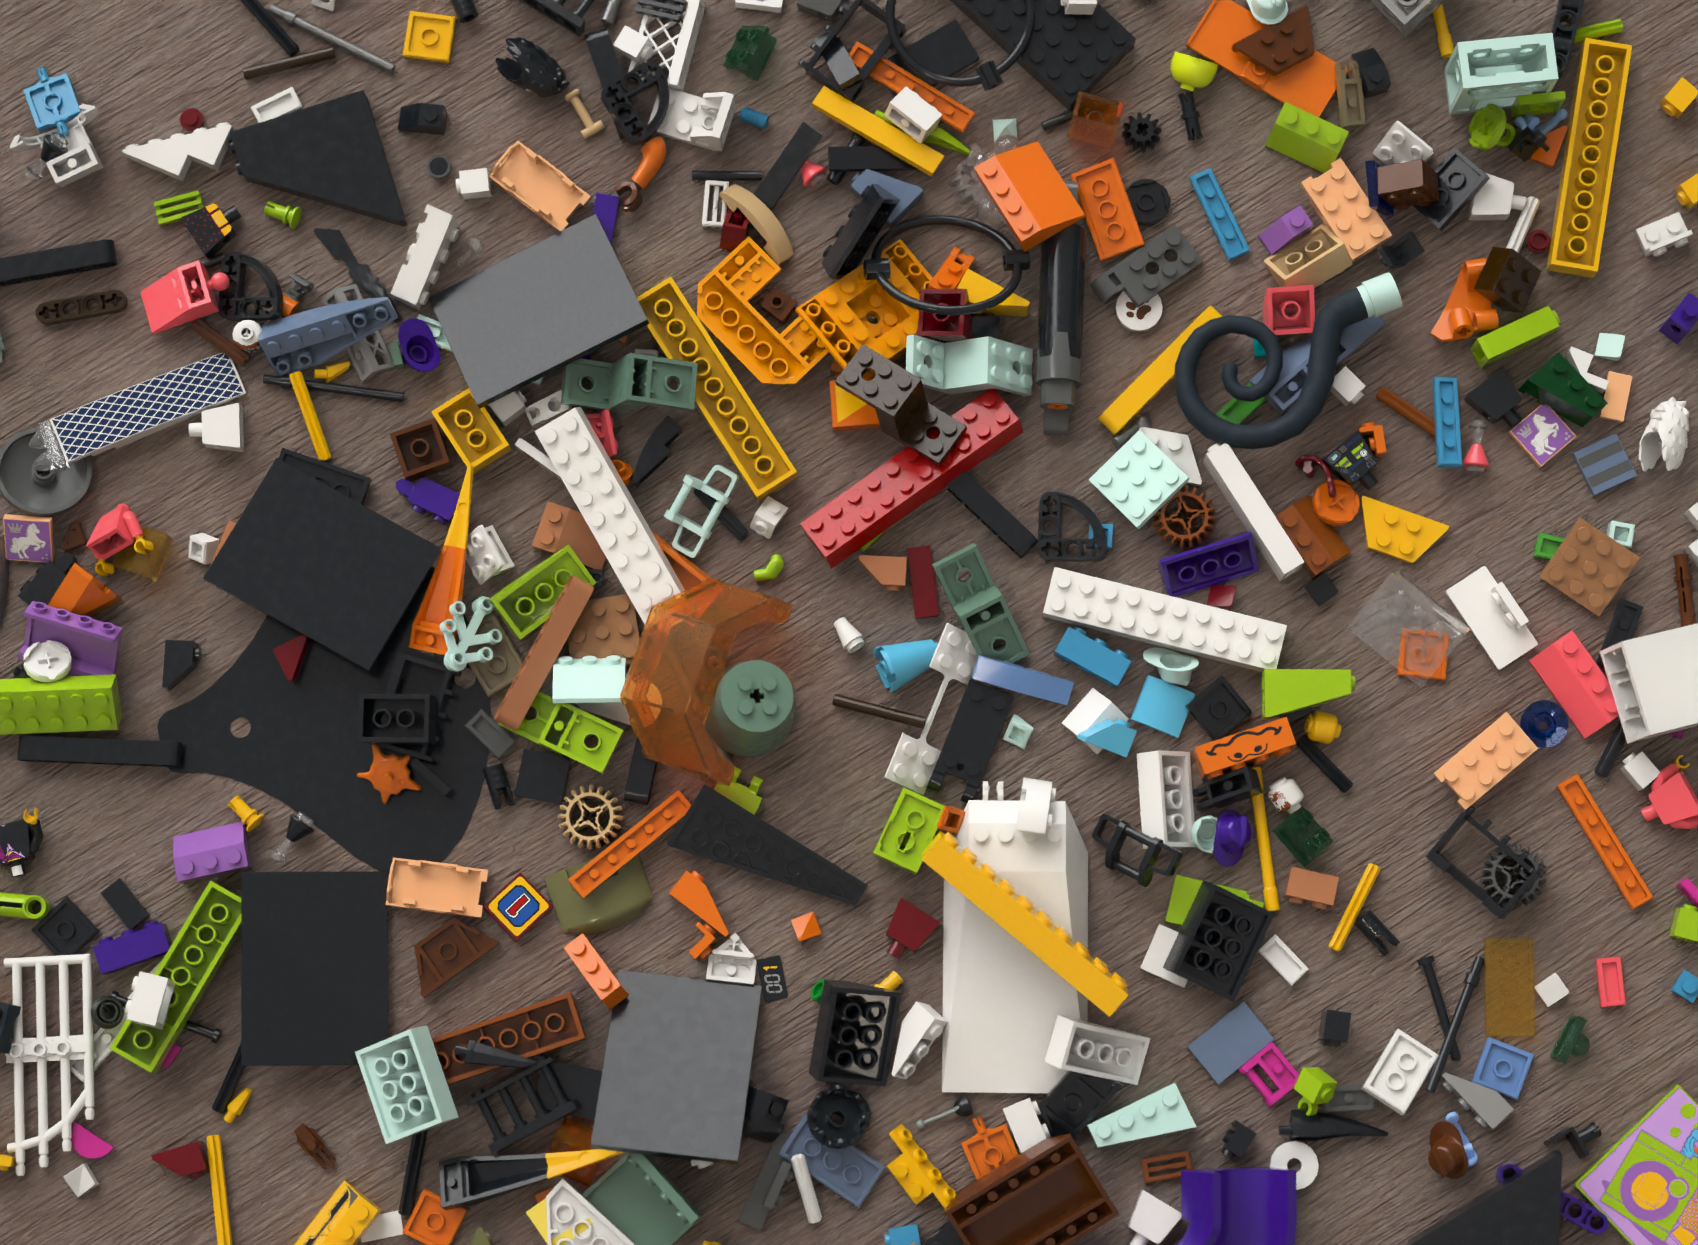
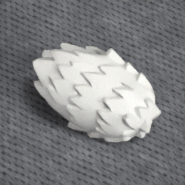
M1671 397L1668 401L1661 402L1655 409H1652L1650 422L1644 429L1640 440L1639 461L1644 472L1652 469L1661 455L1663 456V461H1666L1668 471L1675 470L1681 465L1685 449L1688 447L1689 411L1684 407L1686 401H1676L1674 397Z

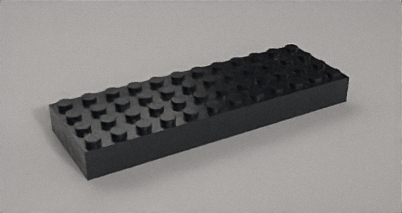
M950 0L1008 55L1011 54L1018 44L1024 29L1026 19L1025 0ZM1034 0L1035 22L1033 32L1027 47L1016 62L1070 111L1134 48L1136 38L1098 3L1093 15L1065 14L1064 5H1061L1060 0Z

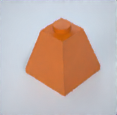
M74 563L48 606L66 609L71 613L91 617L119 603L121 598L85 569Z

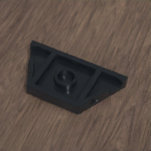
M1068 1071L1038 1104L1051 1137L1070 1134L1075 1139L1122 1087V1084L1116 1080Z

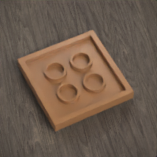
M1579 517L1539 577L1597 616H1600L1640 557Z
M628 594L588 600L567 638L570 657L573 659H582L585 656L606 658L611 655H617L621 658H626V666L643 664L636 610Z

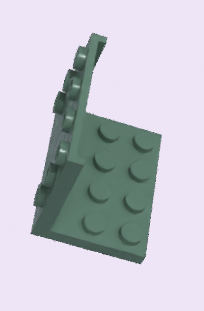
M628 1152L582 1194L634 1242V1245H672L703 1217L656 1162L646 1154Z

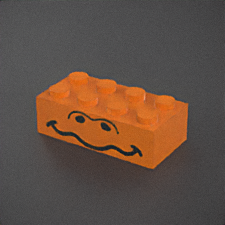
M1284 717L1197 746L1192 751V755L1200 778L1210 780L1223 775L1225 771L1230 770V772L1247 767L1246 764L1251 762L1253 766L1265 763L1269 756L1275 755L1276 758L1290 754L1289 752H1292L1296 742L1288 719Z

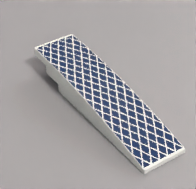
M220 353L52 418L50 422L67 463L70 464L89 455L95 456L114 447L116 449L196 416L204 410L212 409L247 393L233 360L224 353Z

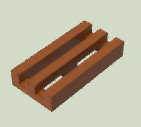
M1189 1150L1140 1159L1145 1183L1181 1177V1172L1149 1177L1150 1172L1186 1166L1187 1170H1192ZM1185 1156V1161L1147 1168V1163Z

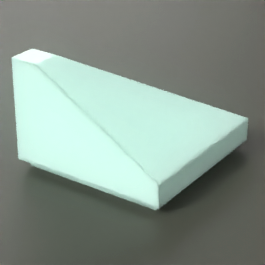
M1014 714L1003 740L1025 749L1034 728Z

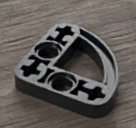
M647 62L606 84L601 92V100L630 144L641 145L649 140L658 131L667 113L669 86L661 66L655 62ZM648 69L651 72H656L654 78L651 75L645 77L644 81L642 82L641 78L646 76ZM633 79L637 82L638 87L636 89H629L626 87L625 81ZM656 85L659 96L658 109L652 121L645 126L629 99ZM608 91L617 93L615 100L613 97H607ZM626 109L630 112L631 116L626 120L621 119L618 116V111ZM633 128L636 132L641 131L640 138L637 135L632 136Z
M231 252L225 255L222 261L221 272L229 277L230 283L232 281L236 282V289L229 293L228 288L224 291H219V315L228 321L277 320L283 312V294L280 283L273 271L262 261L247 254ZM235 261H237V265H233V268H232V267H231V264H232V263H235ZM246 265L251 266L261 275L266 284L269 297L243 298ZM253 303L255 305L254 312L251 315H247V306ZM272 305L274 306V310H270V312L262 309V307L271 308ZM232 306L233 310L227 313V309H230Z
M1059 492L1043 494L1039 502V555L1044 560L1050 562H1099L1105 559L1108 552L1107 538L1104 528L1095 513L1086 504L1073 496ZM1050 498L1057 502L1056 505L1052 506V513L1057 514V517L1051 515L1044 516V513L1049 514V507L1045 505V502H1049ZM1062 504L1077 510L1088 520L1096 539H1061ZM1050 520L1055 521V531L1046 533L1044 531V524ZM1048 544H1051L1054 549H1060L1059 544H1062L1061 551L1063 556L1059 557L1060 553L1058 551H1053L1048 556L1043 550L1048 548ZM1070 544L1078 545L1079 552L1076 556L1071 557L1067 555L1066 550ZM1083 544H1086L1085 547L1087 549H1094V544H1098L1102 552H1098L1097 556H1094L1092 552H1085L1086 557H1083Z

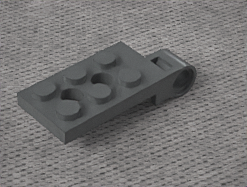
M1174 225L1101 274L1090 286L1104 304L1114 300L1124 290L1138 308L1202 265L1203 260L1177 226ZM1172 252L1176 256V261H1167L1164 258V254ZM1147 265H1154L1157 267L1158 273L1154 275L1149 274L1145 267Z

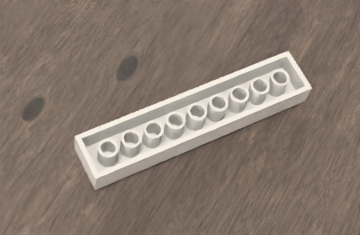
M575 407L535 431L537 437L652 638L658 637L698 614L582 408Z
M1054 567L1042 615L1045 618L1262 672L1264 669H1277L1287 625L1057 567Z

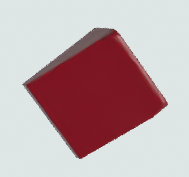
M1211 586L1207 605L1230 611L1233 605L1236 586Z

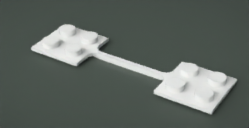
M946 623L929 665L930 668L941 672L944 675V679L926 725L919 739L904 733L901 734L885 774V778L921 795L925 793L941 753L940 750L927 744L926 736L947 684L951 679H955L968 685L978 659L967 633L949 623Z

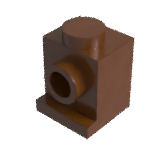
M776 287L772 291L767 289L760 298V301L763 302L761 309L782 325H785L798 307L797 301L791 299ZM779 299L781 300V305L774 306L773 301Z

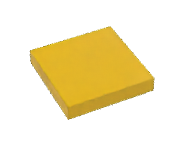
M410 11L403 57L449 64L456 17Z

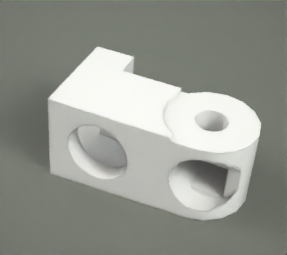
M562 390L525 409L532 428L553 421L573 409L572 406L561 404Z

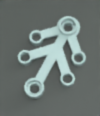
M481 596L473 601L472 610L474 615L467 628L463 617L466 611L464 603L456 601L450 605L449 611L454 621L446 619L440 624V631L444 634L448 648L444 656V665L448 670L459 672L466 667L467 663L478 661L486 663L493 658V652L489 647H483L478 652L465 653L469 646L487 643L495 645L502 640V633L498 629H493L486 634L475 635L484 616L490 614L493 610V606L488 600L490 598ZM456 629H457L458 636H459V639H460V642H459L458 645L456 644V641H455V638H454V635H453V632H454Z

